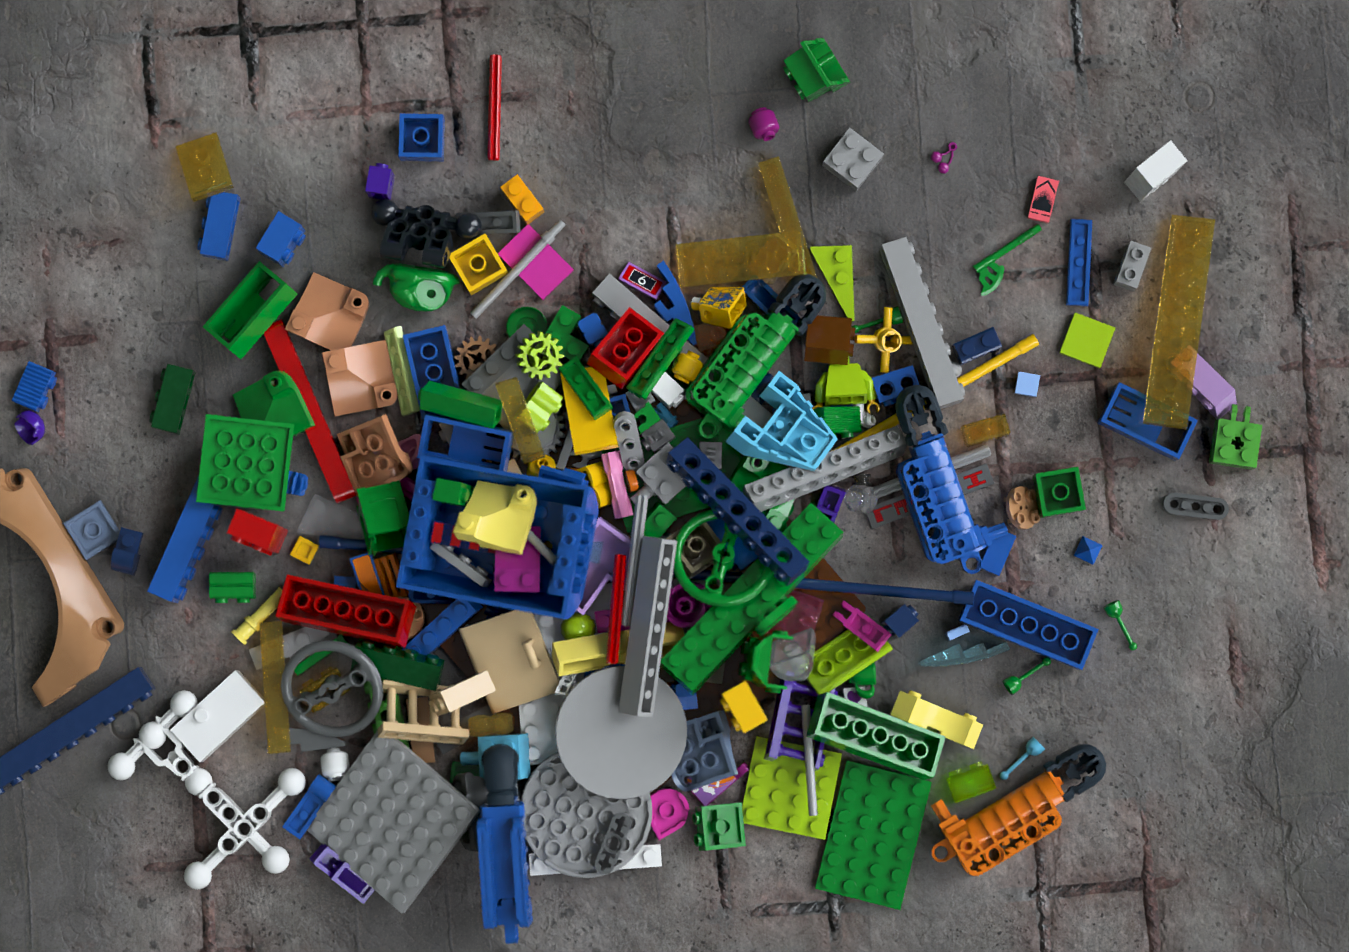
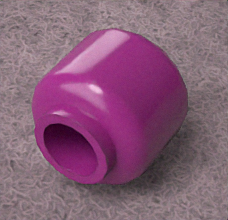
M765 107L754 110L748 120L753 136L756 139H763V141L772 140L780 128L775 113Z

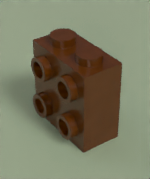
M817 315L813 322L807 326L804 361L848 365V356L853 357L854 344H850V340L854 341L855 328L851 327L852 318Z

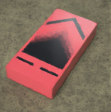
M1041 176L1037 177L1027 219L1049 223L1059 183L1058 180Z

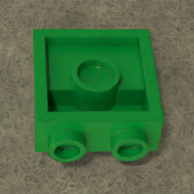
M742 802L695 807V811L692 812V822L697 826V833L694 834V843L696 847H699V851L746 846Z

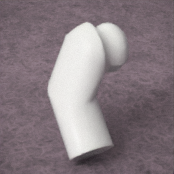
M853 404V406L860 407V424L866 428L874 426L876 418L864 410V404Z

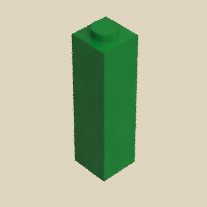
M429 381L419 390L418 400H420L419 409L492 429L501 420L503 400Z

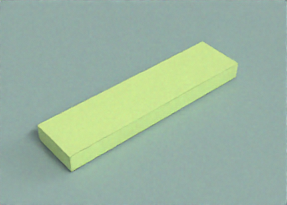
M394 327L385 331L384 336L396 384L401 415L406 416L418 412L420 409L404 344L402 327Z

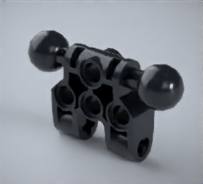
M381 199L372 207V217L376 223L387 226L380 247V256L382 258L403 261L408 249L415 248L416 250H423V265L445 268L453 249L452 235L449 229L455 230L458 236L465 240H472L478 237L482 229L480 219L472 213H464L458 216V218H453L450 216V212L434 210L430 205L416 208L407 205L405 209H400L394 201L389 199Z

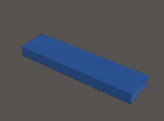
M1070 219L1067 306L1088 307L1092 220Z

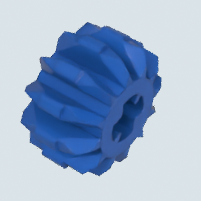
M289 471L287 494L305 495L308 487V477L305 474Z

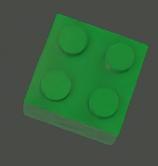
M1079 467L1033 475L1040 518L1086 510Z

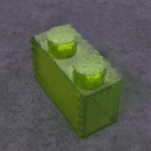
M982 761L970 764V769L962 772L961 768L948 772L949 777L945 779L954 803L997 789L987 763L982 764Z

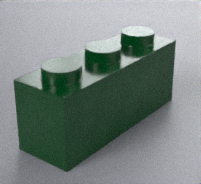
M167 364V367L163 368L160 377L163 383L161 389H158L155 395L156 409L152 410L149 422L152 423V428L180 435L196 374L194 370Z

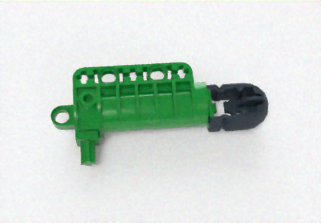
M799 274L793 277L777 296L776 302L772 303L767 310L769 314H765L763 317L757 313L740 316L732 329H729L704 363L695 380L690 382L684 392L685 400L704 415L697 425V432L700 437L706 439L713 438L721 428L732 433L745 417L742 414L745 411L742 407L795 334L802 336L808 328L807 324H811L821 311L826 301V290L818 278L810 274ZM799 293L796 298L792 297L790 299V309L797 314L800 311H807L797 321L796 326L792 323L793 319L787 314L783 316L779 312L782 308H785L788 299L792 295ZM808 301L812 302V304L805 306ZM735 337H736V338L738 339V341H739V342H738V346H736V344H735V342H734V338H735ZM709 372L713 375L712 381L708 377ZM706 422L711 423L713 426V432L710 435L702 432V426Z

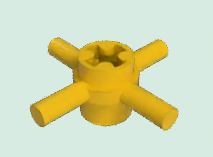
M884 307L883 327L876 330L873 335H855L854 338L855 343L874 344L876 349L881 351L880 372L884 373L889 372L890 352L897 351L901 344L913 345L910 336H901L892 328L893 307ZM885 337H890V341H885Z

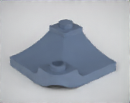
M716 711L703 717L686 721L687 740L680 763L671 775L677 787L685 792L693 791L737 775L738 771L730 741L731 730L725 711ZM689 776L692 778L691 784H689L687 781V778Z

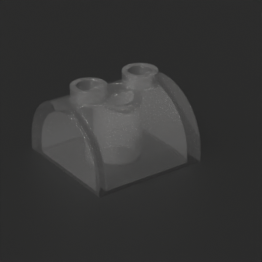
M813 628L789 635L793 636V640L778 639L772 642L769 667L777 677L786 681H803L809 677L813 669L816 635Z

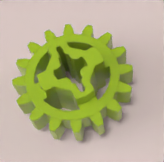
M538 332L536 337L535 334L530 333V339L522 338L524 345L517 346L521 350V353L515 354L516 357L521 358L517 365L524 366L521 372H529L528 377L534 378L535 375L538 380H542L543 375L546 378H550V372L557 373L555 367L562 366L559 358H563L564 355L559 354V351L563 347L560 345L556 346L558 339H551V334L546 333L544 336L543 332ZM538 342L537 346L530 347L533 343ZM550 347H551L552 352H553V357H552V355H551V353H550ZM538 352L543 355L542 359L536 356ZM550 364L547 368L540 370L542 366Z

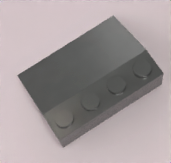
M525 324L462 383L463 390L503 400L502 415L498 425L504 429L514 431L522 424L514 415L539 381L544 382L554 391L562 385L558 369L561 366L555 367L557 373L550 372V378H546L543 375L542 380H538L536 375L534 378L528 377L529 372H521L524 366L517 365L521 361V358L515 356V354L521 353L517 346H523L522 338L529 340V334L533 333ZM538 342L533 343L530 347L537 346ZM538 352L536 356L542 359L543 355ZM550 364L542 366L540 370L547 368Z

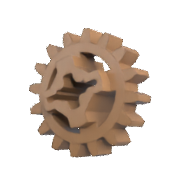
M481 336L478 337L477 341L470 337V343L462 342L463 349L457 347L460 355L454 356V359L459 361L455 367L462 368L459 372L460 376L466 374L467 379L483 364L478 362L475 365L472 357L482 355L481 358L485 362L487 360V351L489 350L491 354L495 352L494 350L497 345L493 344L490 346L489 338L482 342ZM480 346L478 350H468L471 347ZM464 358L470 362L468 370L464 366Z

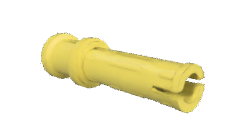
M278 587L251 616H246L244 618L245 621L236 630L233 629L231 631L244 645L247 644V640L256 631H260V625L278 608L282 589Z

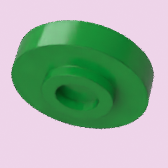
M528 306L520 307L513 311L506 323V331L509 338L523 324L536 336L538 332H543V335H545L548 330L544 315L538 309Z

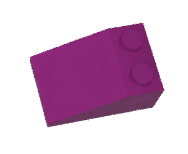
M531 526L530 530L540 539L541 527ZM526 540L522 555L495 550L494 592L539 593L540 552L528 540Z

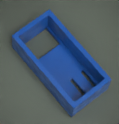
M1118 382L1115 384L1097 424L1176 461L1180 459L1198 420ZM1118 394H1120V395H1122V396H1124V397H1126V398H1128V399H1130V400H1132V401L1137 402L1136 405L1133 404V403H1131V402H1129V401H1127V400H1124V399H1122V398H1120V397H1117ZM1113 404L1115 407L1130 413L1131 415L1128 416L1116 409H1113ZM1107 417L1125 425V428L1107 420ZM1167 417L1186 426L1175 452L1155 443Z
M429 413L424 418L417 458L423 456L507 472L515 431L499 427L492 429L451 417ZM433 421L454 425L448 454L428 450ZM487 433L505 436V439L487 436ZM484 446L503 449V451L485 449ZM482 458L500 462V465L484 462Z

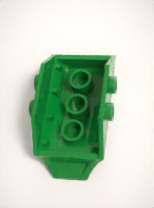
M772 630V634H765L762 637L749 636L741 645V654H744V660L739 663L738 675L742 676V680L750 681L758 687H765V692L781 693V689L787 690V686L773 685L767 682L773 639L793 640V636H788L787 631Z

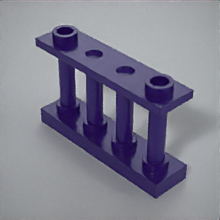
M785 672L781 675L779 685L787 686V690L781 689V693H777L764 755L765 760L774 761L783 755L805 761L803 751L783 747V744H781L782 735L785 734L803 738V729L789 726L785 722L786 714L802 715L801 706L794 705L789 701L791 693L795 691L818 697V694L811 686L796 683L794 673ZM835 689L829 692L838 696V691H835ZM810 709L811 717L814 709ZM812 739V741H815L813 756L814 771H816L824 764L825 755L822 754L824 743Z

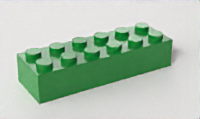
M828 692L818 695L806 734L808 738L922 780L934 778L946 737Z

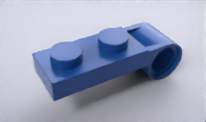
M318 774L282 827L298 839H301L316 818V813L335 790L336 785Z

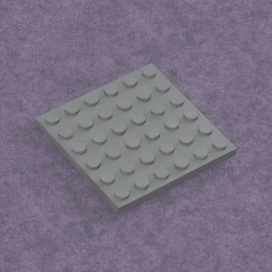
M377 730L327 801L316 813L317 816L307 831L323 845L329 846L339 855L338 858L342 862L346 861L350 865L351 870L402 914L407 911L480 813V809L399 739L378 738Z

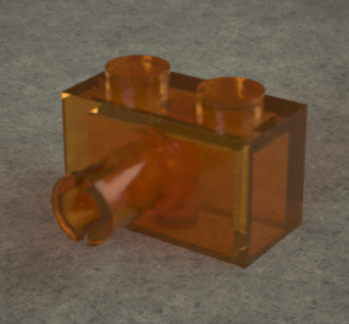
M707 323L693 326L698 351L704 353V356L711 355L730 328ZM735 337V338H734V342H735V344H736V346H737L739 341H738V339Z

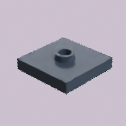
M101 500L63 523L85 560H89L116 543L120 533L119 528Z

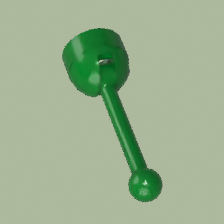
M898 306L893 307V325L903 323ZM883 318L860 326L853 325L852 327L855 328L856 334L861 329L883 323Z
M1116 600L1104 606L1106 614L1111 618L1117 619L1129 643V649L1131 651L1136 650L1137 644L1132 641L1120 617L1123 612L1120 601Z
M1048 657L1043 658L1040 664L1019 678L1010 676L1004 679L1003 684L1011 695L1017 693L1021 689V681L1043 666L1050 665L1051 659Z

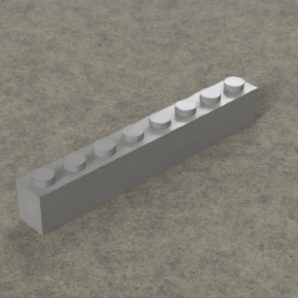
M907 237L882 244L879 250L928 389L934 393L940 409L959 404L964 399L965 390L962 383H958L956 378L958 375L955 363L950 361V348L948 343L943 341L942 335L944 333L941 323H937L935 319L936 309L933 302H929L927 296L929 295V289L926 282H922L920 276L922 274L919 262L914 260L915 250L911 242L908 243Z
M643 536L618 711L620 713L640 717H653L677 547L676 540Z

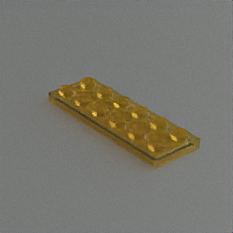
M803 231L676 244L679 287L681 288L806 275Z

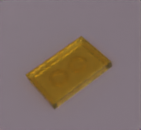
M217 132L176 146L193 202L234 188Z

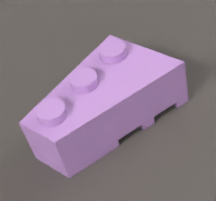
M1190 345L1170 362L1171 374L1178 381L1181 380L1186 385V389L1193 396H1196L1216 420L1223 417L1230 410L1232 404H1237L1235 389Z

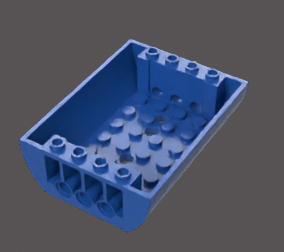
M420 456L396 587L568 619L575 613L583 599L599 513L596 494L589 486ZM437 478L461 482L474 486V488L477 480L513 487L516 484H520L533 489L536 494L537 505L531 526L541 527L540 540L543 543L550 541L553 545L552 552L556 556V563L552 565L540 553L539 593L494 592L495 553L488 552V548H483L479 545V550L469 549L470 542L461 540L460 547L453 546V551L456 554H464L472 560L471 565L475 568L480 566L489 573L488 577L493 581L488 587L480 586L430 549L434 543L431 542L434 523L444 524L441 543L446 541L450 544L453 525H456L459 513L465 509V507L444 504L433 500Z

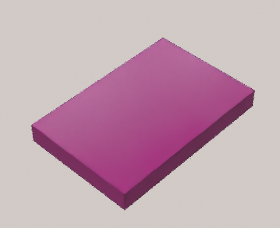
M527 224L498 253V256L513 269L541 237ZM547 244L518 276L544 300L574 269Z

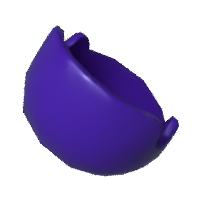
M28 410L16 416L19 419L14 424L15 428L27 444L33 445L44 436L45 425L40 415Z

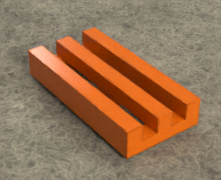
M396 553L376 558L374 563L385 595L396 598L409 595L408 589L400 588L401 592H399L396 587L395 577L388 561L391 560L396 578L398 579L400 565Z

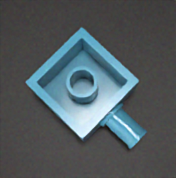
M528 733L478 736V751L462 752L460 755V761L463 766L479 765L480 777L484 779V770L481 762L484 751L494 745H508L515 749L519 756L517 779L529 778L531 776Z

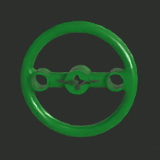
M712 509L699 513L681 528L675 539L677 547L673 570L680 585L695 599L714 606L739 605L757 596L768 584L773 574V571L768 566H764L759 579L747 590L734 595H722L723 579L726 571L730 570L734 565V545L739 537L730 532L726 523H724L722 541L713 549L712 562L714 566L711 576L705 582L704 589H699L689 580L682 565L683 545L690 533L698 526L718 519L713 514ZM736 510L731 511L734 515H740ZM748 526V527H750L753 531H755V528H754V527ZM766 541L762 542L763 545L766 547L771 546L770 543ZM726 546H727L726 556H725V558L722 560V565H721V558H722L723 555L725 554V549H726ZM711 584H717L719 588L716 590H712L709 588V586Z

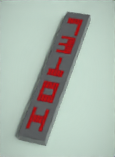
M987 463L957 474L964 495L994 484ZM919 489L913 491L915 497L919 494ZM904 494L864 509L872 529L911 515Z

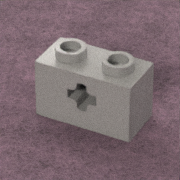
M1130 241L1126 246L1113 285L1134 292L1139 285L1151 248Z

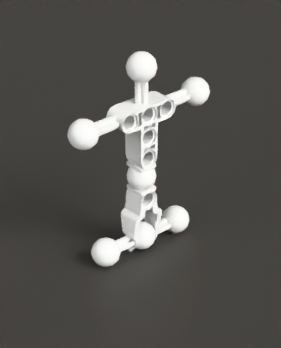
M186 690L178 691L171 698V708L162 717L156 716L155 722L151 721L144 724L139 731V738H133L135 744L126 753L120 752L111 756L107 765L109 774L116 780L128 779L134 773L135 762L146 753L157 766H166L177 776H182L181 780L185 781V787L188 792L198 796L200 799L203 798L205 805L229 828L219 839L218 847L204 861L192 862L185 869L184 880L192 889L199 890L208 886L212 877L211 871L228 854L238 851L247 841L262 855V865L265 870L273 874L283 872L289 865V854L280 846H271L257 831L269 820L271 811L287 795L294 796L302 792L306 783L305 776L296 768L285 769L279 775L278 787L262 803L253 805L245 813L222 789L215 787L217 784L213 783L212 776L207 770L194 765V761L184 750L185 746L171 732L170 727L179 718H184L198 705L197 698L193 693ZM166 736H168L176 744V748L174 751L169 752L168 757L163 760L153 749L161 747L166 741ZM182 760H185L189 766L185 773L178 769V764ZM212 791L217 792L219 795V801L216 804L209 800V794ZM227 807L233 808L235 812L232 819H228L224 815V810ZM258 807H262L266 811L263 819H259L255 815V810ZM243 822L250 826V832L247 835L242 834L239 829ZM227 838H231L234 841V848L232 850H227L224 847V841Z

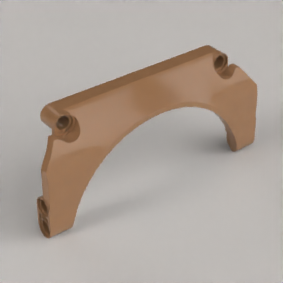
M0 468V524L17 533L37 553L49 573L57 598L58 632L55 647L44 672L32 686V690L41 705L45 707L74 689L77 683L99 669L111 645L107 639L123 631L124 621L68 533L61 518L33 473L27 468H20L5 474L3 468ZM19 474L22 476L21 483L18 481ZM109 621L113 624V631L109 629Z

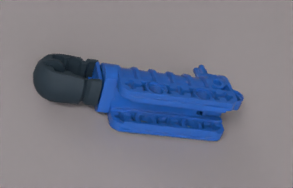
M909 386L898 395L895 409L902 432L906 434L905 440L912 458L899 462L896 467V474L921 546L929 561L943 564L959 559L961 567L965 572L975 574L982 567V560L978 551L993 545L991 540L1008 535L1007 526L1002 522L987 528L984 525L979 526L973 523L943 437L948 433L946 424L942 422L943 415L937 398L925 386ZM924 406L925 410L930 411L933 419L932 424L936 428L937 433L931 434L930 431L921 433L922 438L917 440L915 437L916 431L912 428L910 418L911 421L917 423L918 427L927 424V418L930 414L929 412H924ZM907 409L912 410L914 417H912L911 413H907ZM909 467H911L912 470L909 471V474H907L906 471H908ZM918 486L919 494L915 497L913 490ZM932 527L934 533L929 538L928 530ZM973 557L977 561V567L974 570H969L966 567V561Z
M498 744L485 750L481 757L485 786L489 792L487 803L480 805L481 817L477 821L484 929H494L498 925H504L506 944L518 943L519 938L518 924L520 927H530L533 921L531 897L528 892L530 881L527 877L529 865L526 862L528 850L527 846H525V804L523 801H517L518 788L515 785L518 778V753L508 745Z

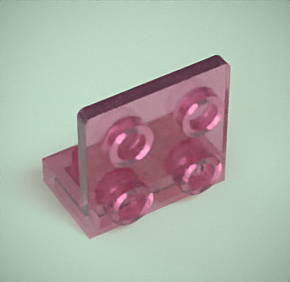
M792 590L787 597L793 596L798 601V604L786 617L771 628L767 634H772V630L787 631L788 636H793V640L785 641L808 648L821 614L824 600Z

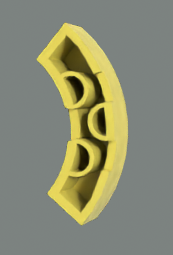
M909 690L908 693L899 692L891 716L935 733L939 731L938 734L946 736L945 738L974 749L983 724L976 722L977 717L968 713L961 716L920 699L921 694Z

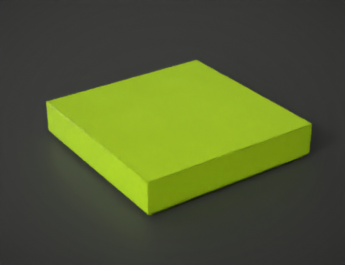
M1075 312L1059 354L1100 369L1115 327Z

